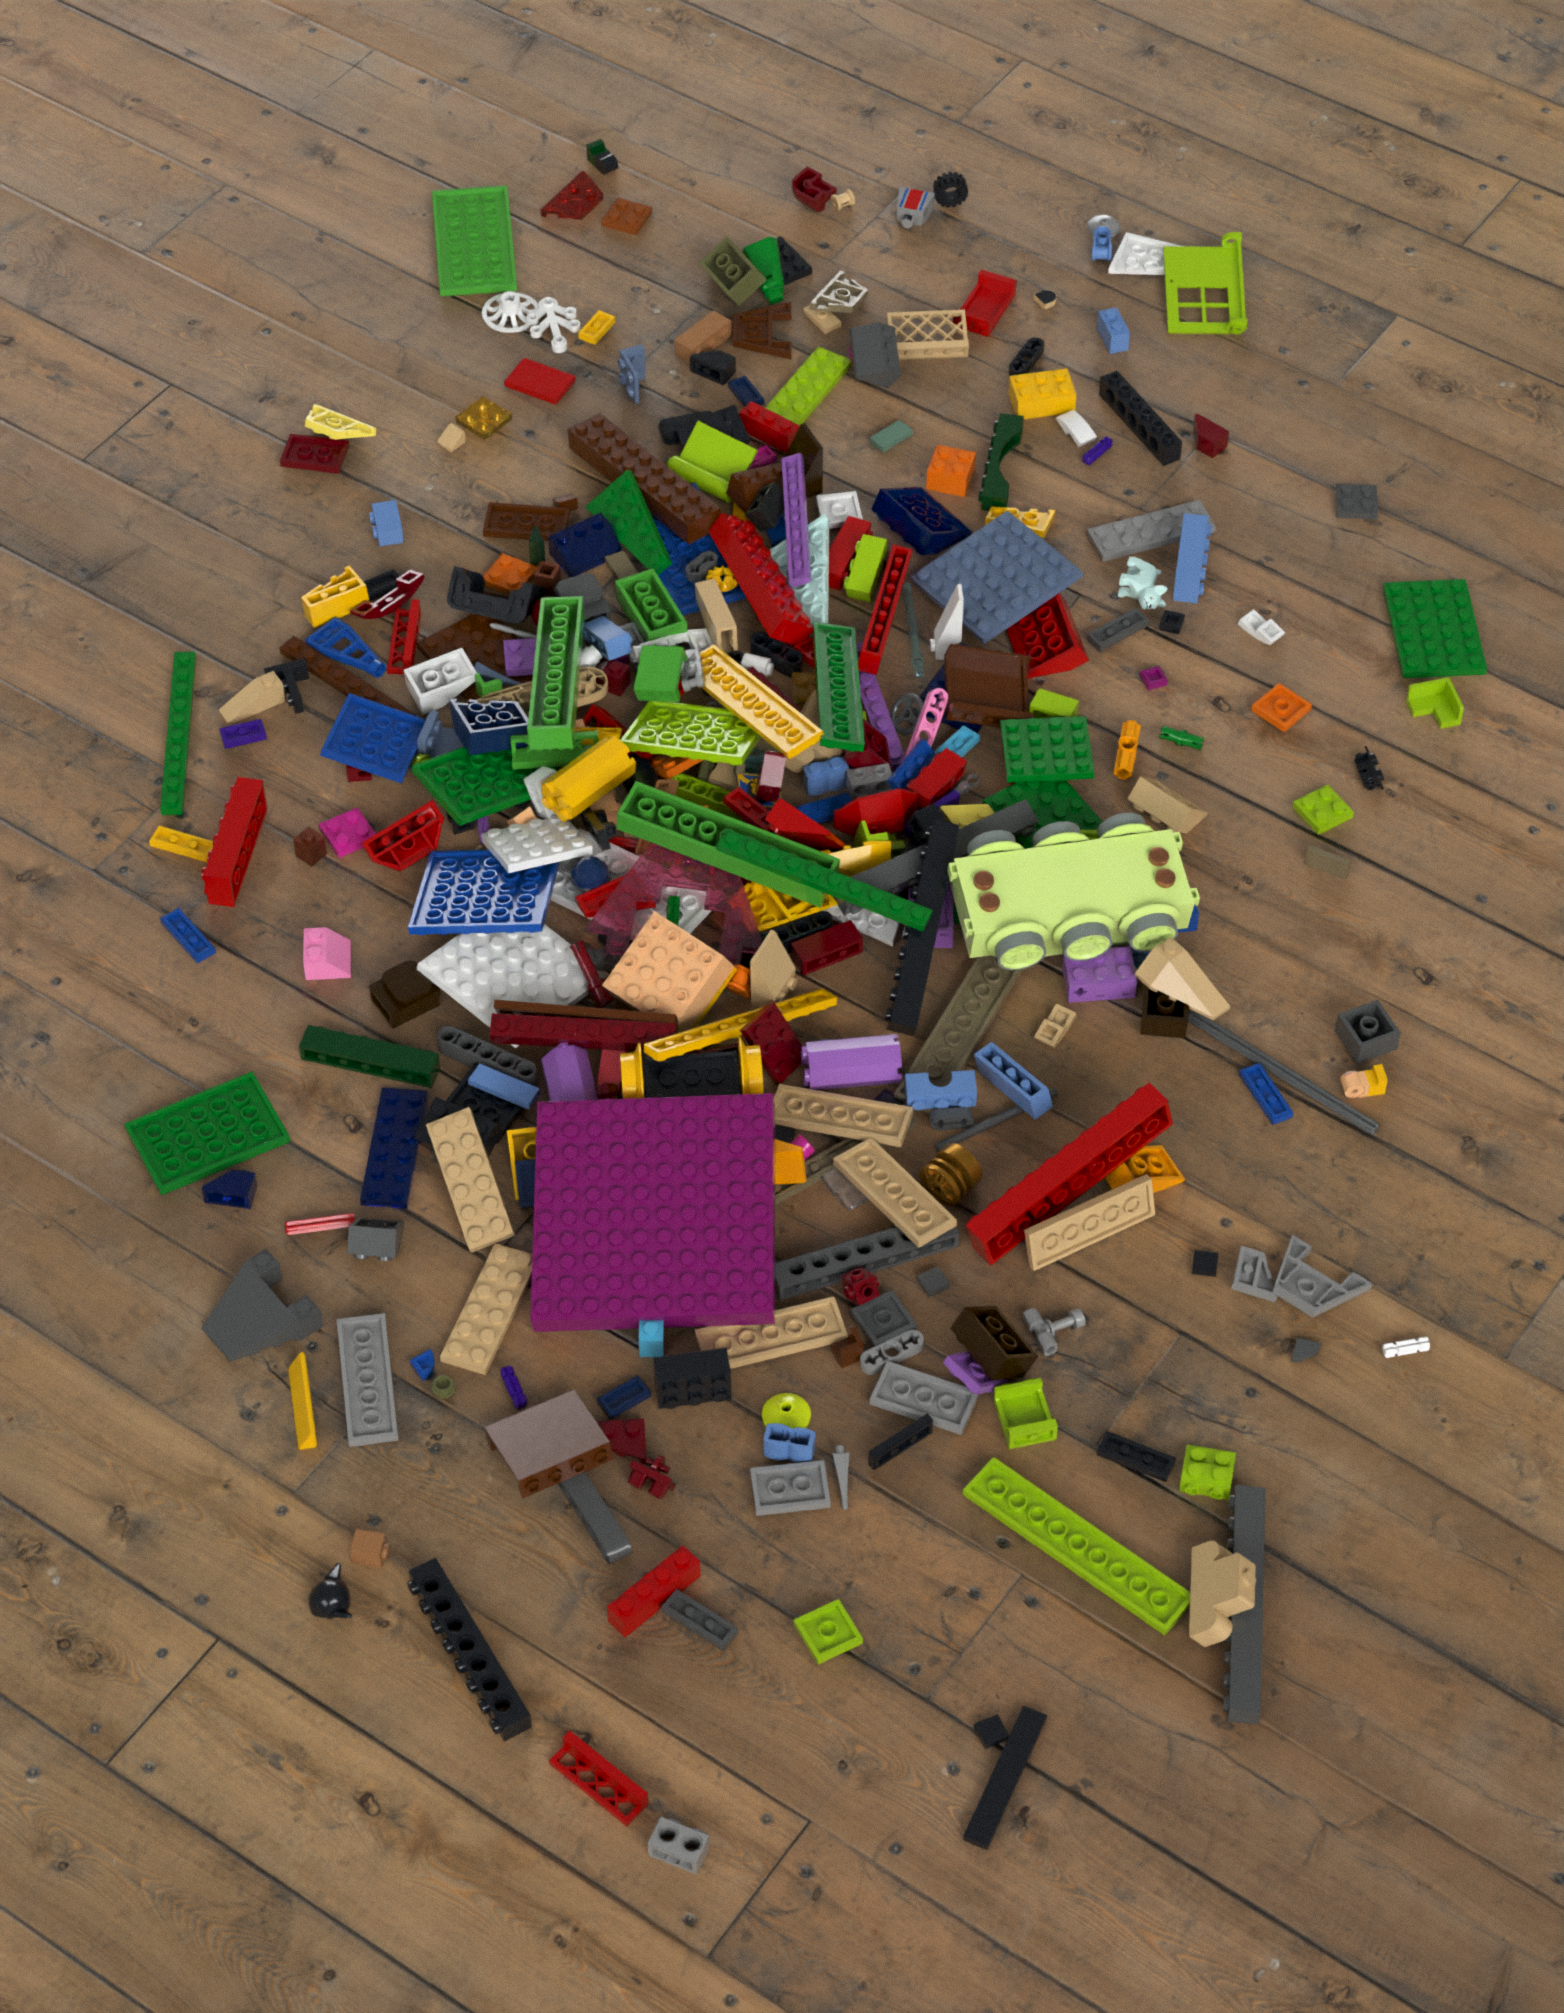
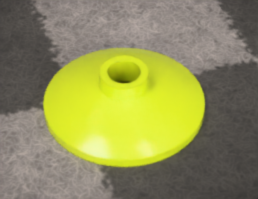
M781 1393L771 1397L762 1409V1420L765 1426L778 1423L786 1425L791 1429L806 1428L811 1419V1410L808 1403L802 1397L792 1393Z

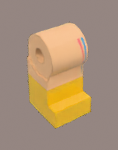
M1378 1064L1373 1065L1371 1070L1348 1071L1341 1076L1340 1081L1346 1097L1361 1098L1385 1094L1388 1079L1383 1065Z

